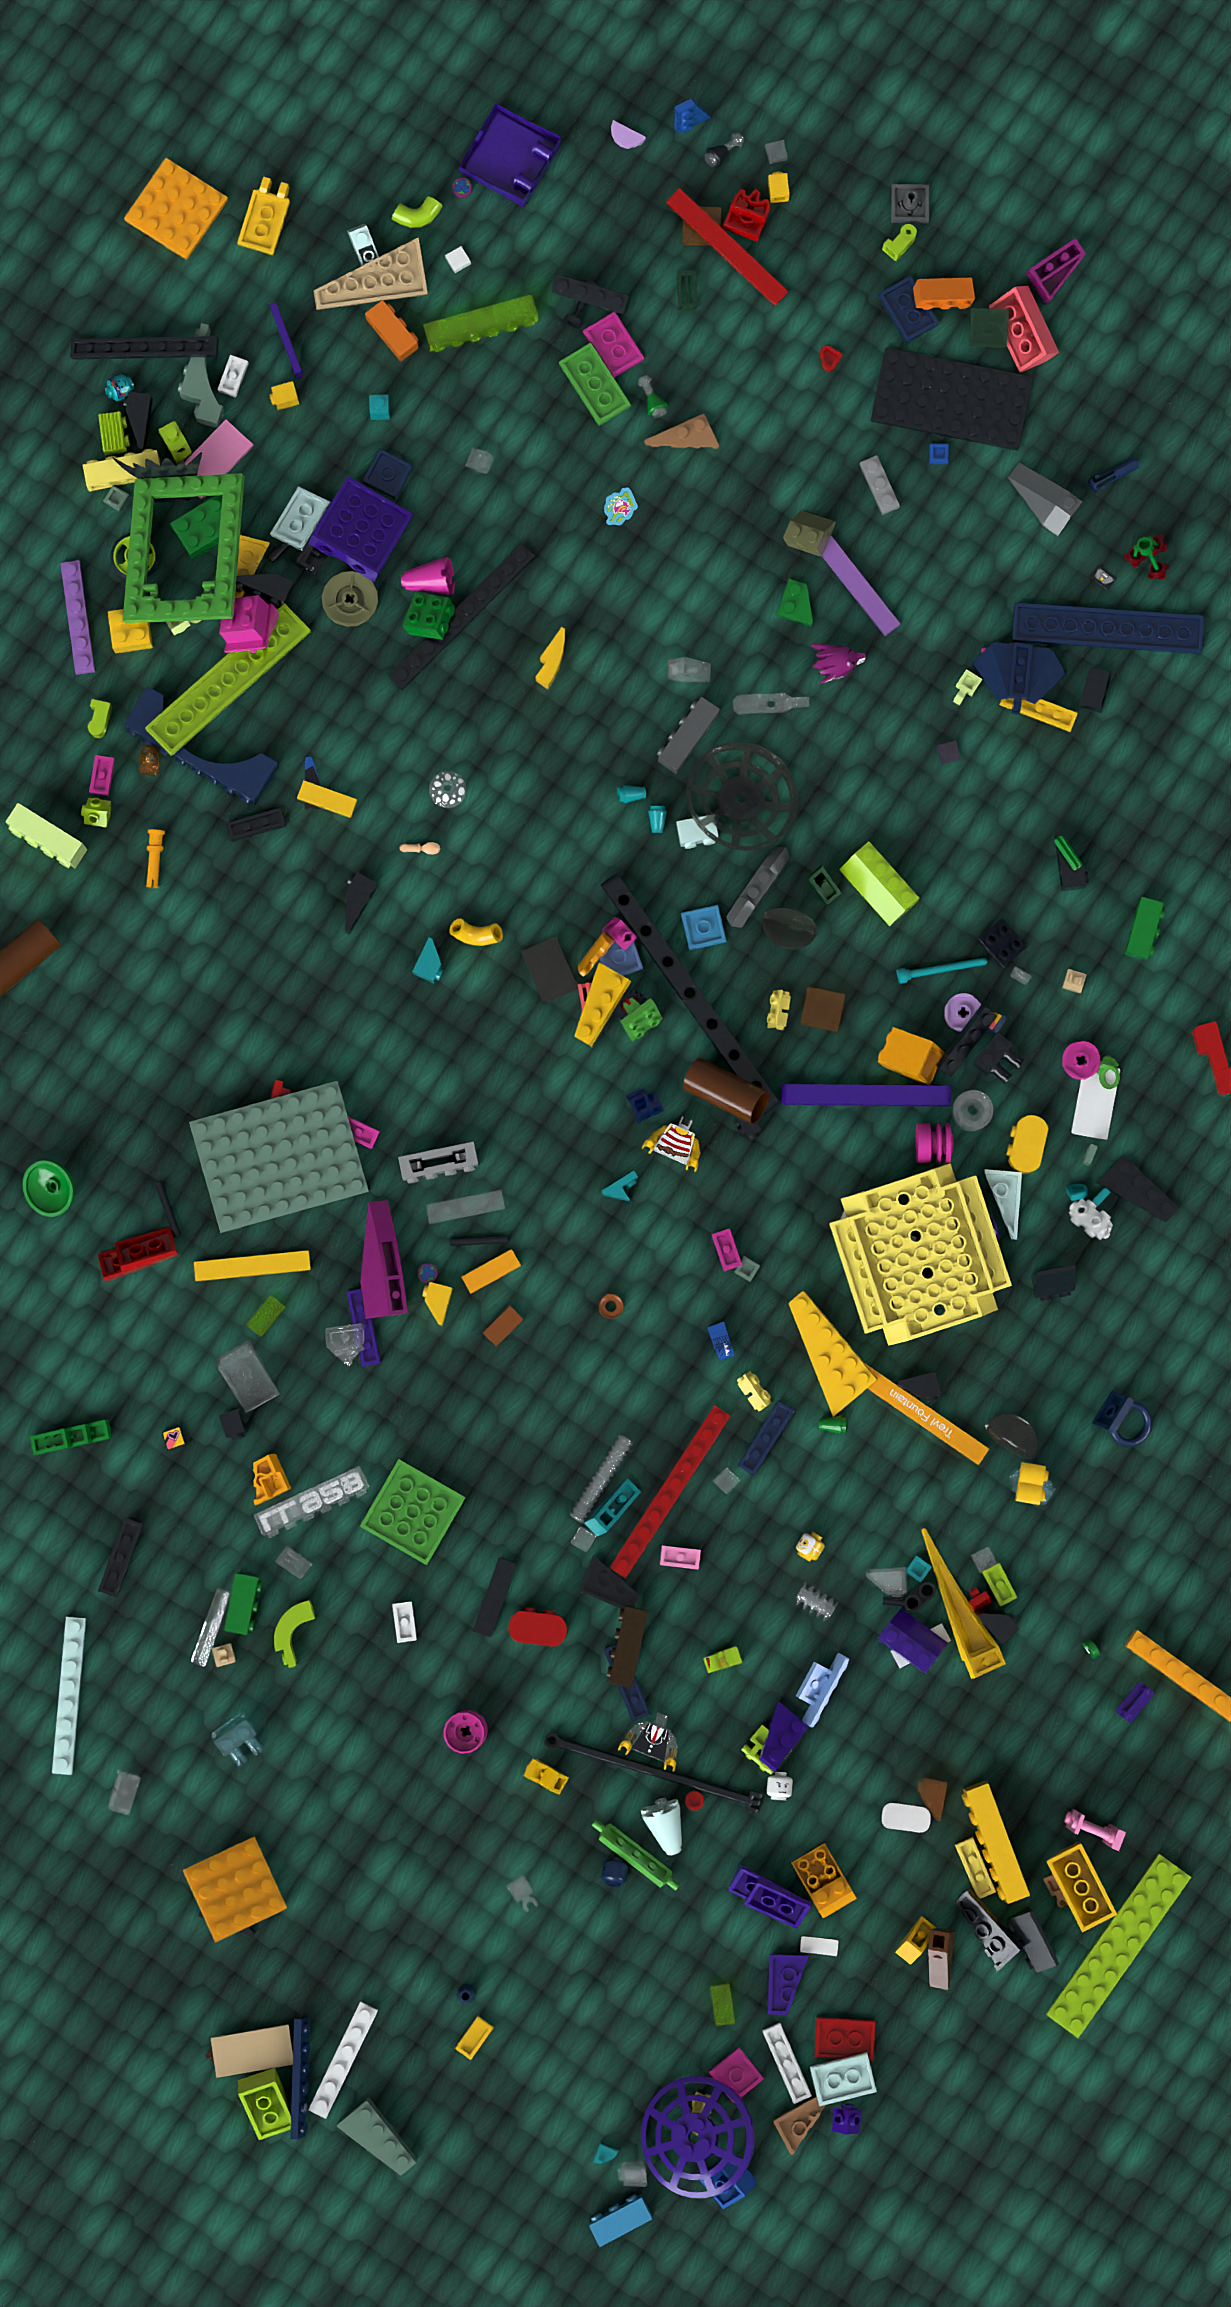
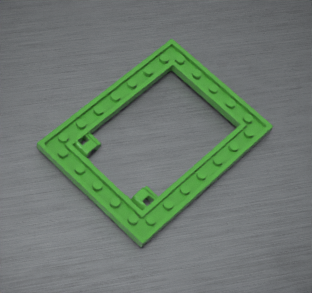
M242 473L135 479L123 621L125 623L233 619L245 476ZM223 495L216 581H203L204 594L201 597H196L194 600L161 601L158 598V585L156 583L147 584L154 499Z

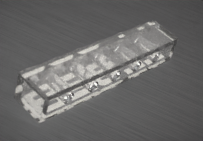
M361 1466L253 1516L262 1536L268 1535L270 1538L279 1534L278 1530L283 1527L288 1530L296 1526V1521L303 1519L305 1522L314 1518V1513L318 1511L325 1513L331 1510V1505L338 1503L340 1506L349 1502V1497L355 1494L357 1497L368 1493L366 1489L370 1488Z

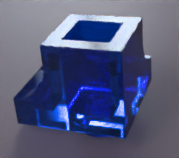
M642 1088L626 1096L638 1123L664 1111L656 1093L647 1094Z

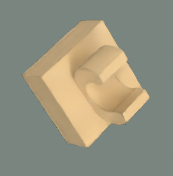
M1068 969L1062 988L1081 993L1087 974Z
M231 1643L212 1648L216 1667L236 1662Z

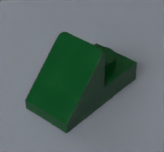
M822 865L807 877L808 885L817 892L826 905L830 904L841 894Z

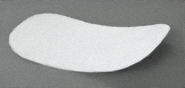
M888 1803L883 1808L882 1824L886 1828L920 1833L927 1831L930 1826L931 1815L926 1808Z

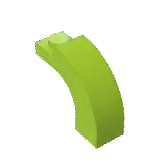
M311 1600L291 1607L281 1617L275 1630V1651H284L281 1654L284 1665L288 1664L289 1668L298 1665L292 1647L294 1630L300 1624L316 1619Z

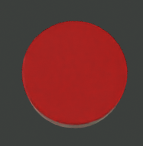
M690 1791L685 1796V1804L690 1810H699L704 1805V1797L699 1791Z

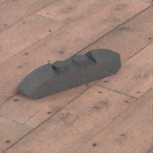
M774 847L726 916L731 926L742 928L789 861L790 855L786 847Z

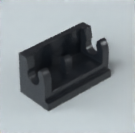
M309 539L296 562L299 567L316 576L328 555L309 545Z
M1089 668L1080 705L1084 709L1102 713L1111 680L1110 672Z

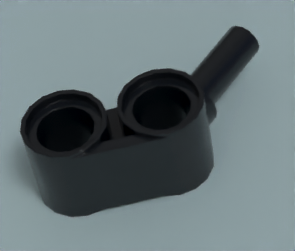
M922 1582L905 1597H883V1605L902 1606L907 1611L916 1612L935 1596L936 1587L931 1582ZM924 1585H929L932 1588L929 1596L922 1594V1587ZM913 1597L917 1600V1606L910 1609L907 1606V1600Z

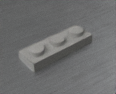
M876 455L860 462L859 465L881 514L884 515L898 509L900 505L878 456Z

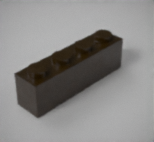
M625 1605V1609H620L618 1620L622 1621L621 1628H616L614 1639L618 1640L617 1647H612L610 1659H614L613 1666H608L606 1678H610V1684L632 1688L648 1614L646 1609Z

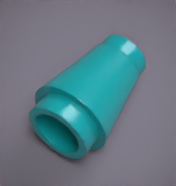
M630 785L618 787V801L625 804L646 798L645 787Z
M650 806L648 813L652 833H663L667 814L665 806Z

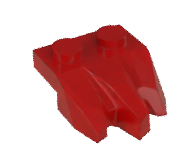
M741 188L731 203L723 229L758 241L770 211L769 200L764 199L760 201V192L757 189L747 196L745 190Z

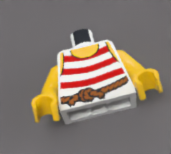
M682 1116L678 1126L672 1123L669 1126L663 1125L654 1131L642 1145V1149L645 1146L650 1148L649 1154L654 1149L657 1153L685 1164L686 1170H688L689 1166H693L695 1168L694 1172L697 1171L700 1156L699 1141L695 1138L693 1132L688 1131L692 1120Z

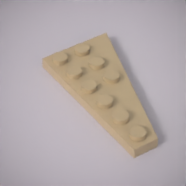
M419 238L314 290L316 309L321 310L427 295Z

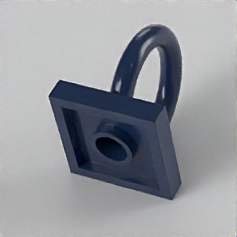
M1111 1391L1092 1424L1110 1432L1118 1444L1133 1447L1141 1444L1148 1437L1152 1427V1418L1149 1410L1143 1404L1134 1401L1128 1396ZM1129 1409L1140 1411L1144 1418L1142 1432L1133 1439L1123 1438L1117 1430L1119 1425L1125 1420Z

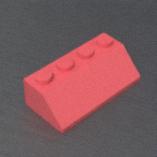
M1029 286L1014 287L989 305L1019 373L1040 365L1059 353Z

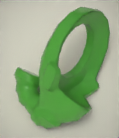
M1109 1055L1104 1056L1097 1074H1099L1100 1084L1104 1088L1113 1089L1120 1080L1117 1068L1119 1064ZM1108 1070H1112L1116 1076L1115 1082L1111 1085L1105 1079Z

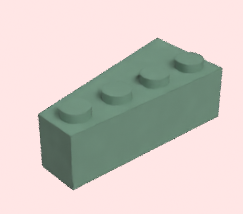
M369 2097L336 2125L400 2176L417 2163L418 2159Z

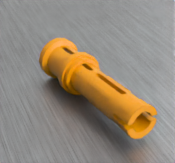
M149 829V845L146 848L149 851L146 887L151 888L153 880V888H158L160 852L164 850L162 838L165 831Z

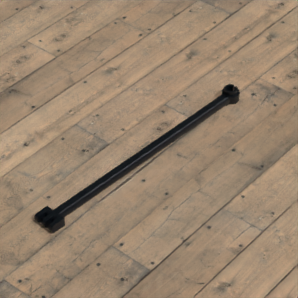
M553 1732L545 1736L546 1738L553 1736L556 1739L553 1744L549 1743L548 1739H544V1743L548 1748H562L745 1804V1810L754 1813L759 1811V1809L752 1807V1804L761 1805L760 1801L754 1800L755 1796L763 1798L761 1793L750 1790L749 1795L559 1738Z

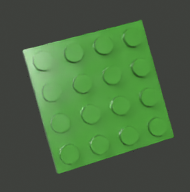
M398 1459L360 1527L428 1565L466 1497Z

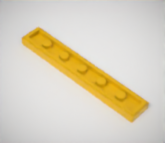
M309 1251L194 1262L195 1281L311 1270Z

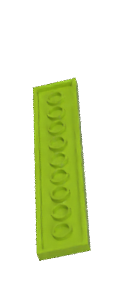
M285 603L278 609L279 617L275 629L272 630L267 648L257 649L255 653H251L249 650L228 653L145 727V730L171 756L311 632Z
M1158 1853L1117 1911V1915L1112 1918L1048 2009L1046 2015L1079 2038L1191 1877Z

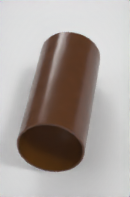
M39 918L0 950L1 996L62 946Z
M697 1058L692 1063L683 1083L685 1091L751 1124H755L760 1119L769 1101V1092L702 1058Z

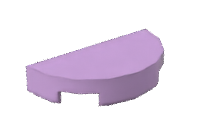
M613 120L611 125L612 137L620 147L630 149L642 145L646 140L645 136Z

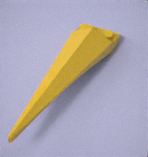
M923 1528L921 1530L958 1650L962 1661L966 1664L971 1679L1005 1665L1006 1663L999 1646L980 1619L974 1614L973 1608L948 1570L927 1530Z

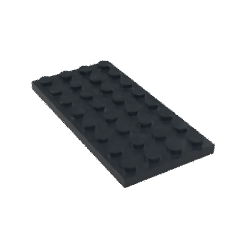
M885 348L870 422L1018 451L1033 377Z

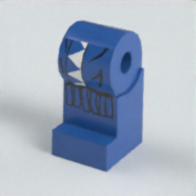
M721 1322L707 1327L719 1361L733 1357L734 1353L725 1323Z

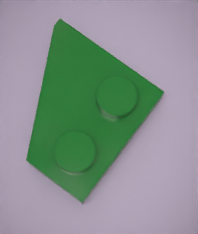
M792 579L788 580L777 616L812 627L813 620L807 584Z

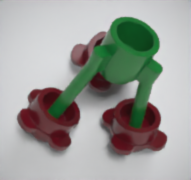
M1158 534L1153 537H1142L1138 540L1137 545H1134L1128 553L1124 554V559L1129 561L1134 568L1138 567L1139 563L1145 561L1146 557L1149 556L1152 565L1149 568L1150 573L1148 577L1151 580L1154 578L1159 580L1165 579L1166 571L1169 569L1168 564L1156 562L1154 558L1157 553L1165 552L1168 549L1164 542V535Z

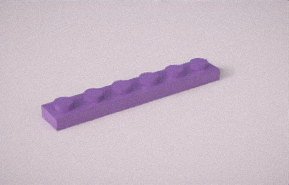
M80 561L60 563L76 675L95 672Z

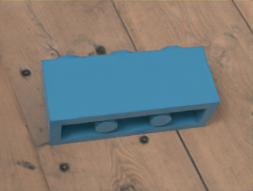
M634 2194L626 2199V2203L622 2205L617 2203L608 2208L609 2212L603 2215L598 2213L591 2217L592 2221L589 2222V2227L599 2247L652 2220V2214L642 2195L637 2196Z

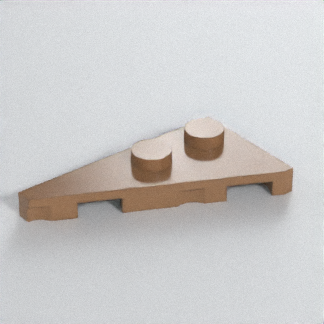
M704 414L644 440L645 445L651 447L719 448V444Z
M817 2096L772 2120L790 2155L795 2153L796 2148L802 2139L805 2138L807 2132L812 2128L826 2106H819Z

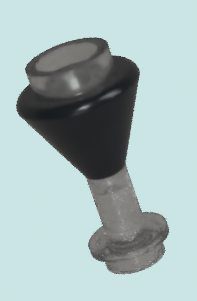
M733 133L731 135L732 139L725 145L707 148L704 158L708 165L711 167H721L728 151L736 145L742 146L744 142L743 137L739 133Z

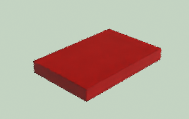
M816 2017L814 2057L841 2059L867 2052L869 2061H873L875 2020Z

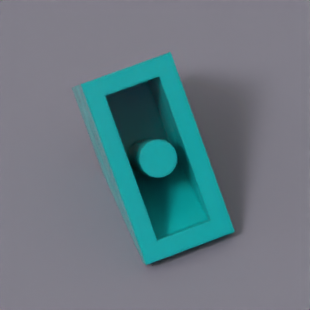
M429 937L412 972L414 975L434 984L436 980H440L444 970L441 969L442 965L433 939Z

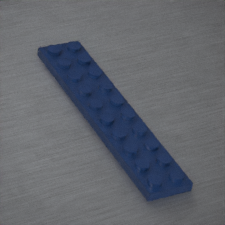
M1014 603L1012 641L1201 655L1204 616Z

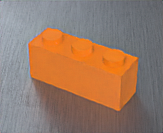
M972 278L918 279L913 286L916 308H923L924 310L932 308L949 309L951 307L965 309L970 307L975 299Z
M382 300L367 311L365 317L399 361L402 362L418 349L417 342L419 340L413 332H408L406 329L407 325L401 317L397 318L394 315L395 310L389 303L386 305Z

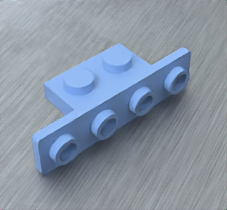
M840 1653L836 1655L829 1669L814 1662L796 1694V1697L810 1704L802 1719L810 1727H814L815 1723L818 1722L833 1689L838 1685L842 1672L847 1668L849 1658Z

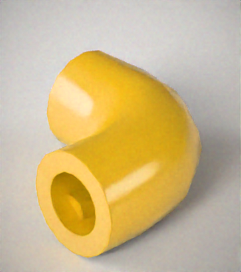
M460 918L456 919L449 929L450 934L456 939L471 945H490L500 942L503 938L502 929L496 923L484 927H476Z

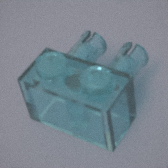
M244 1712L211 1733L213 1742L224 1757L229 1754L238 1767L242 1766L241 1761L246 1763L248 1760L239 1749L240 1745L246 1743L253 1755L258 1754L257 1749L259 1752L264 1749L255 1737L256 1730L254 1725Z

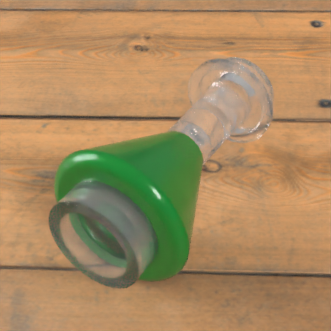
M648 375L638 379V386H643L648 396L647 414L653 415V418H659L667 413L668 403L654 393L649 383L652 381V378H649Z

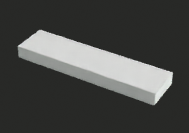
M779 2022L763 2029V2034L793 2103L796 2104L811 2097L810 2090L781 2023Z

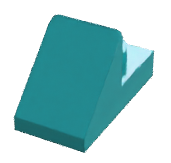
M632 1171L601 1192L603 1196L630 1202L623 1188L629 1189L637 1183L635 1180L638 1179L635 1171Z

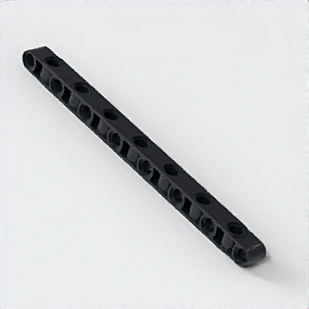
M614 874L600 885L731 1071L751 1083H759L761 1088L769 1092V1101L763 1115L778 1106L780 1103L621 878ZM621 897H627L629 899V903L627 905H621L619 903V899ZM643 928H649L651 934L643 936L640 931ZM669 958L673 961V965L665 967L662 963L663 960ZM691 989L695 992V996L687 998L684 994L685 991ZM713 1020L717 1023V1027L709 1029L706 1025L707 1022ZM732 1051L739 1054L738 1060H731L728 1056L729 1053Z

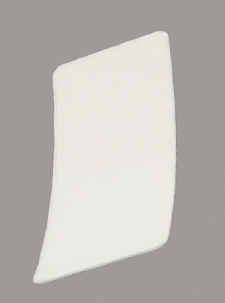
M801 1937L800 1952L837 1956L838 1940Z

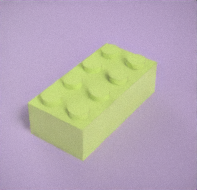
M17 803L6 820V823L9 825L8 829L12 831L11 833L19 838L24 836L28 844L35 848L40 846L44 854L51 858L56 856L59 863L67 868L70 866L76 868L87 851L83 843Z

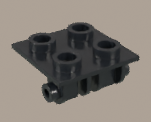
M1003 918L977 938L978 944H981L985 950L987 949L986 953H990V958L994 957L993 959L998 964L997 966L1002 968L1027 948Z

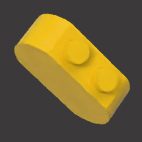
M1034 1115L1025 1116L1016 1123V1126H1012L1010 1137H1013L1012 1145L1008 1144L1006 1155L1009 1156L1008 1162L1011 1168L1016 1172L1028 1174L1035 1171L1041 1164L1048 1133V1126L1042 1118Z

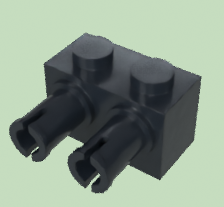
M998 1032L974 1060L972 1065L986 1076L989 1073H993L1005 1084L1012 1074L1004 1069L999 1061L1005 1059L1018 1069L1025 1060L1011 1050L1013 1044Z

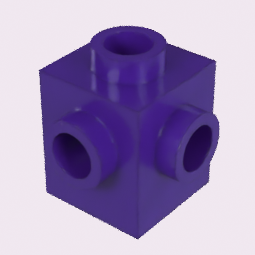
M842 2103V2107H834L832 2131L846 2135L860 2134L861 2109L854 2108V2105L849 2103Z

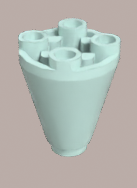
M660 1798L655 1801L654 1805L642 1808L643 1820L667 1855L679 1853L682 1850L678 1800L667 1801L666 1798Z

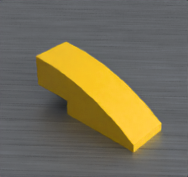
M563 627L560 628L540 657V662L544 665L535 678L536 682L547 689L553 683L562 662L565 647V629Z

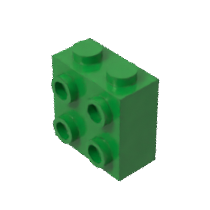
M415 592L403 627L409 635L443 640L445 633L448 631L450 618L454 615L455 606L449 597Z

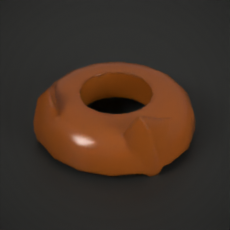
M606 1294L599 1302V1313L605 1318H617L623 1311V1301L617 1295ZM608 1301H613L616 1305L615 1310L612 1312H608L605 1308Z

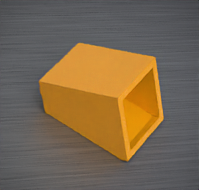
M893 1027L886 1037L884 1048L879 1053L878 1063L918 1083L930 1086L938 1069L936 1064L945 1052L933 1041Z

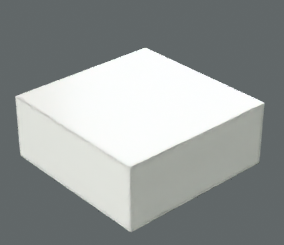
M461 246L445 255L454 273L471 264Z

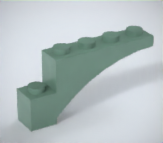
M201 323L200 329L197 328L195 332V337L210 336L211 330L209 325ZM191 357L189 364L186 363L183 374L185 377L179 383L178 392H180L181 399L200 404L196 405L194 416H196L198 423L218 428L221 425L225 411L223 406L218 404L211 390L207 373V358Z

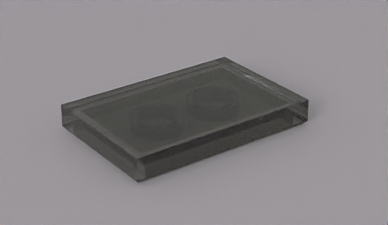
M556 936L521 951L543 1004L578 990L577 983Z

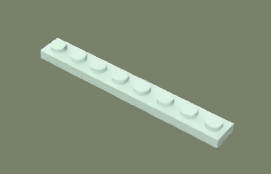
M66 1617L52 1773L73 1774L86 1618Z

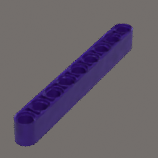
M782 1084L781 1104L951 1106V1086Z

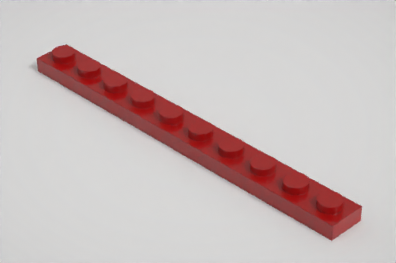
M714 1405L611 1564L610 1569L626 1579L731 1415Z

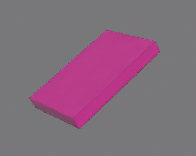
M612 312L583 330L585 337L593 345L613 378L644 360L642 353L616 312Z

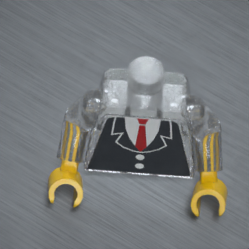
M657 1713L654 1723L647 1720L645 1723L639 1722L628 1731L618 1747V1750L621 1747L627 1749L625 1755L632 1749L665 1762L664 1770H666L667 1765H671L673 1767L672 1772L675 1771L678 1748L676 1737L671 1733L672 1730L665 1728L668 1720L666 1715Z

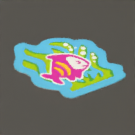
M628 487L622 488L620 493H613L606 498L604 512L608 516L606 521L608 525L623 524L625 520L632 517L633 511L638 508L634 496Z

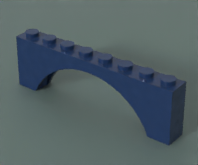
M147 686L125 721L124 726L128 734L135 738L138 735L143 738L142 742L150 747L155 745L160 748L158 750L160 753L168 757L170 754L145 730V727L165 710L166 699L162 694ZM183 747L173 755L176 758L175 761L180 765H189L192 767L191 771L197 775H206L209 782L214 785L219 783L224 786L223 789L232 795L236 793L241 796L239 799L247 804L251 802L255 805L279 767L276 761L262 753L246 761L232 764H221L203 760L191 754Z

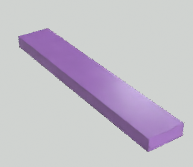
M830 536L822 557L884 636L888 635L900 626V623L833 537Z

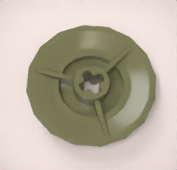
M354 571L341 572L333 576L325 585L322 593V605L327 616L336 624L346 627L358 626L368 621L375 613L378 604V594L373 582ZM347 597L353 598L354 603H346Z

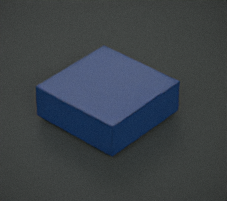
M929 444V464H948L949 444Z

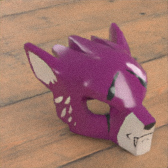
M816 643L811 645L814 649L821 651L816 654V657H820V659L813 665V668L822 670L820 671L821 675L826 677L820 684L844 678L855 666L863 663L866 658L865 653H855L846 646Z

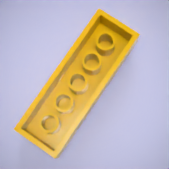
M982 1781L964 1788V1794H961L965 1806L970 1807L971 1812L968 1815L971 1823L977 1826L978 1831H975L979 1843L985 1847L982 1853L985 1860L992 1866L989 1871L992 1879L998 1882L999 1886L996 1887L999 1898L1009 1904L1030 1896L989 1784L986 1781Z

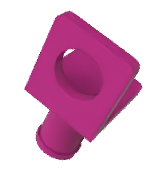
M613 917L602 929L623 950H626L637 939V936L627 925L616 917Z

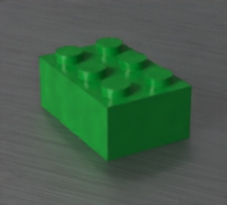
M219 495L212 497L170 523L192 561L219 544L222 499Z

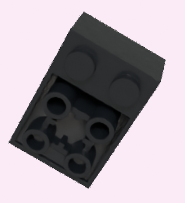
M276 573L241 575L236 578L235 592L241 593L243 591L249 594L248 596L258 595L267 604L272 603L275 608H280L285 602L293 581Z

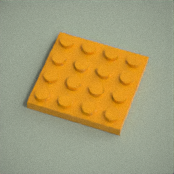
M165 158L124 219L185 260H188L227 203L228 197Z
M255 1836L183 1870L215 1943L287 1909Z

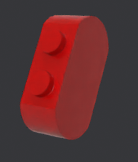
M525 1607L524 1611H518L510 1619L509 1633L516 1642L556 1647L565 1639L567 1625L560 1615H555L556 1611L544 1610V1613H537L536 1608Z

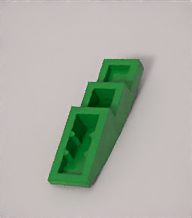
M109 1419L30 1436L33 1455L112 1438Z

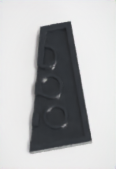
M1125 1155L1097 1182L1099 1185L1106 1187L1111 1192L1125 1198L1130 1203L1144 1209V1211L1163 1222H1167L1179 1209Z
M969 1888L955 1902L968 1924L973 1926L975 1936L978 1940L982 1941L986 1948L984 1951L988 1957L991 1956L995 1963L994 1967L998 1972L1023 1946L972 1889Z

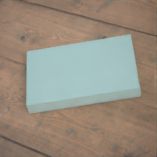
M298 487L271 531V536L302 551L331 502Z
M867 2052L810 2066L819 2106L877 2092Z

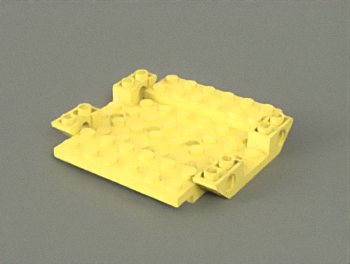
M951 1163L841 1199L847 1218L831 1222L829 1225L865 1334L883 1328L889 1346L964 1323L998 1310L993 1292L1012 1286L976 1175L956 1182ZM901 1194H906L909 1198L906 1205H901L898 1201V1197ZM915 1230L921 1235L920 1240L917 1242H913L910 1238L911 1232ZM926 1267L931 1268L933 1272L932 1276L928 1279L922 1275V1271ZM938 1304L944 1306L945 1311L942 1315H936L934 1312V1308Z

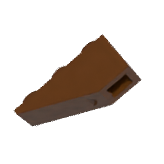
M943 1928L930 1930L928 1947L930 1987L949 1990L955 1930Z

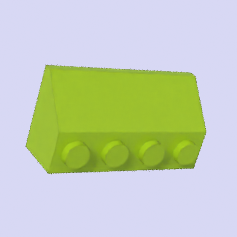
M867 842L839 869L889 927L919 901L916 893L870 842Z

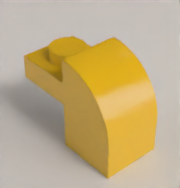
M532 1759L523 1775L559 1795L569 1779L566 1775L538 1759Z

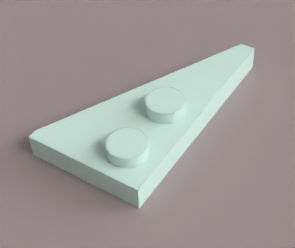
M985 1169L984 1174L1012 1240H1017L1022 1172Z

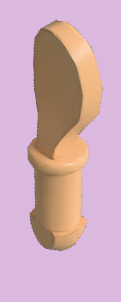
M428 842L420 846V843H404L400 845V850L402 852L418 853L422 850L427 854L433 855L440 851V845L434 842Z

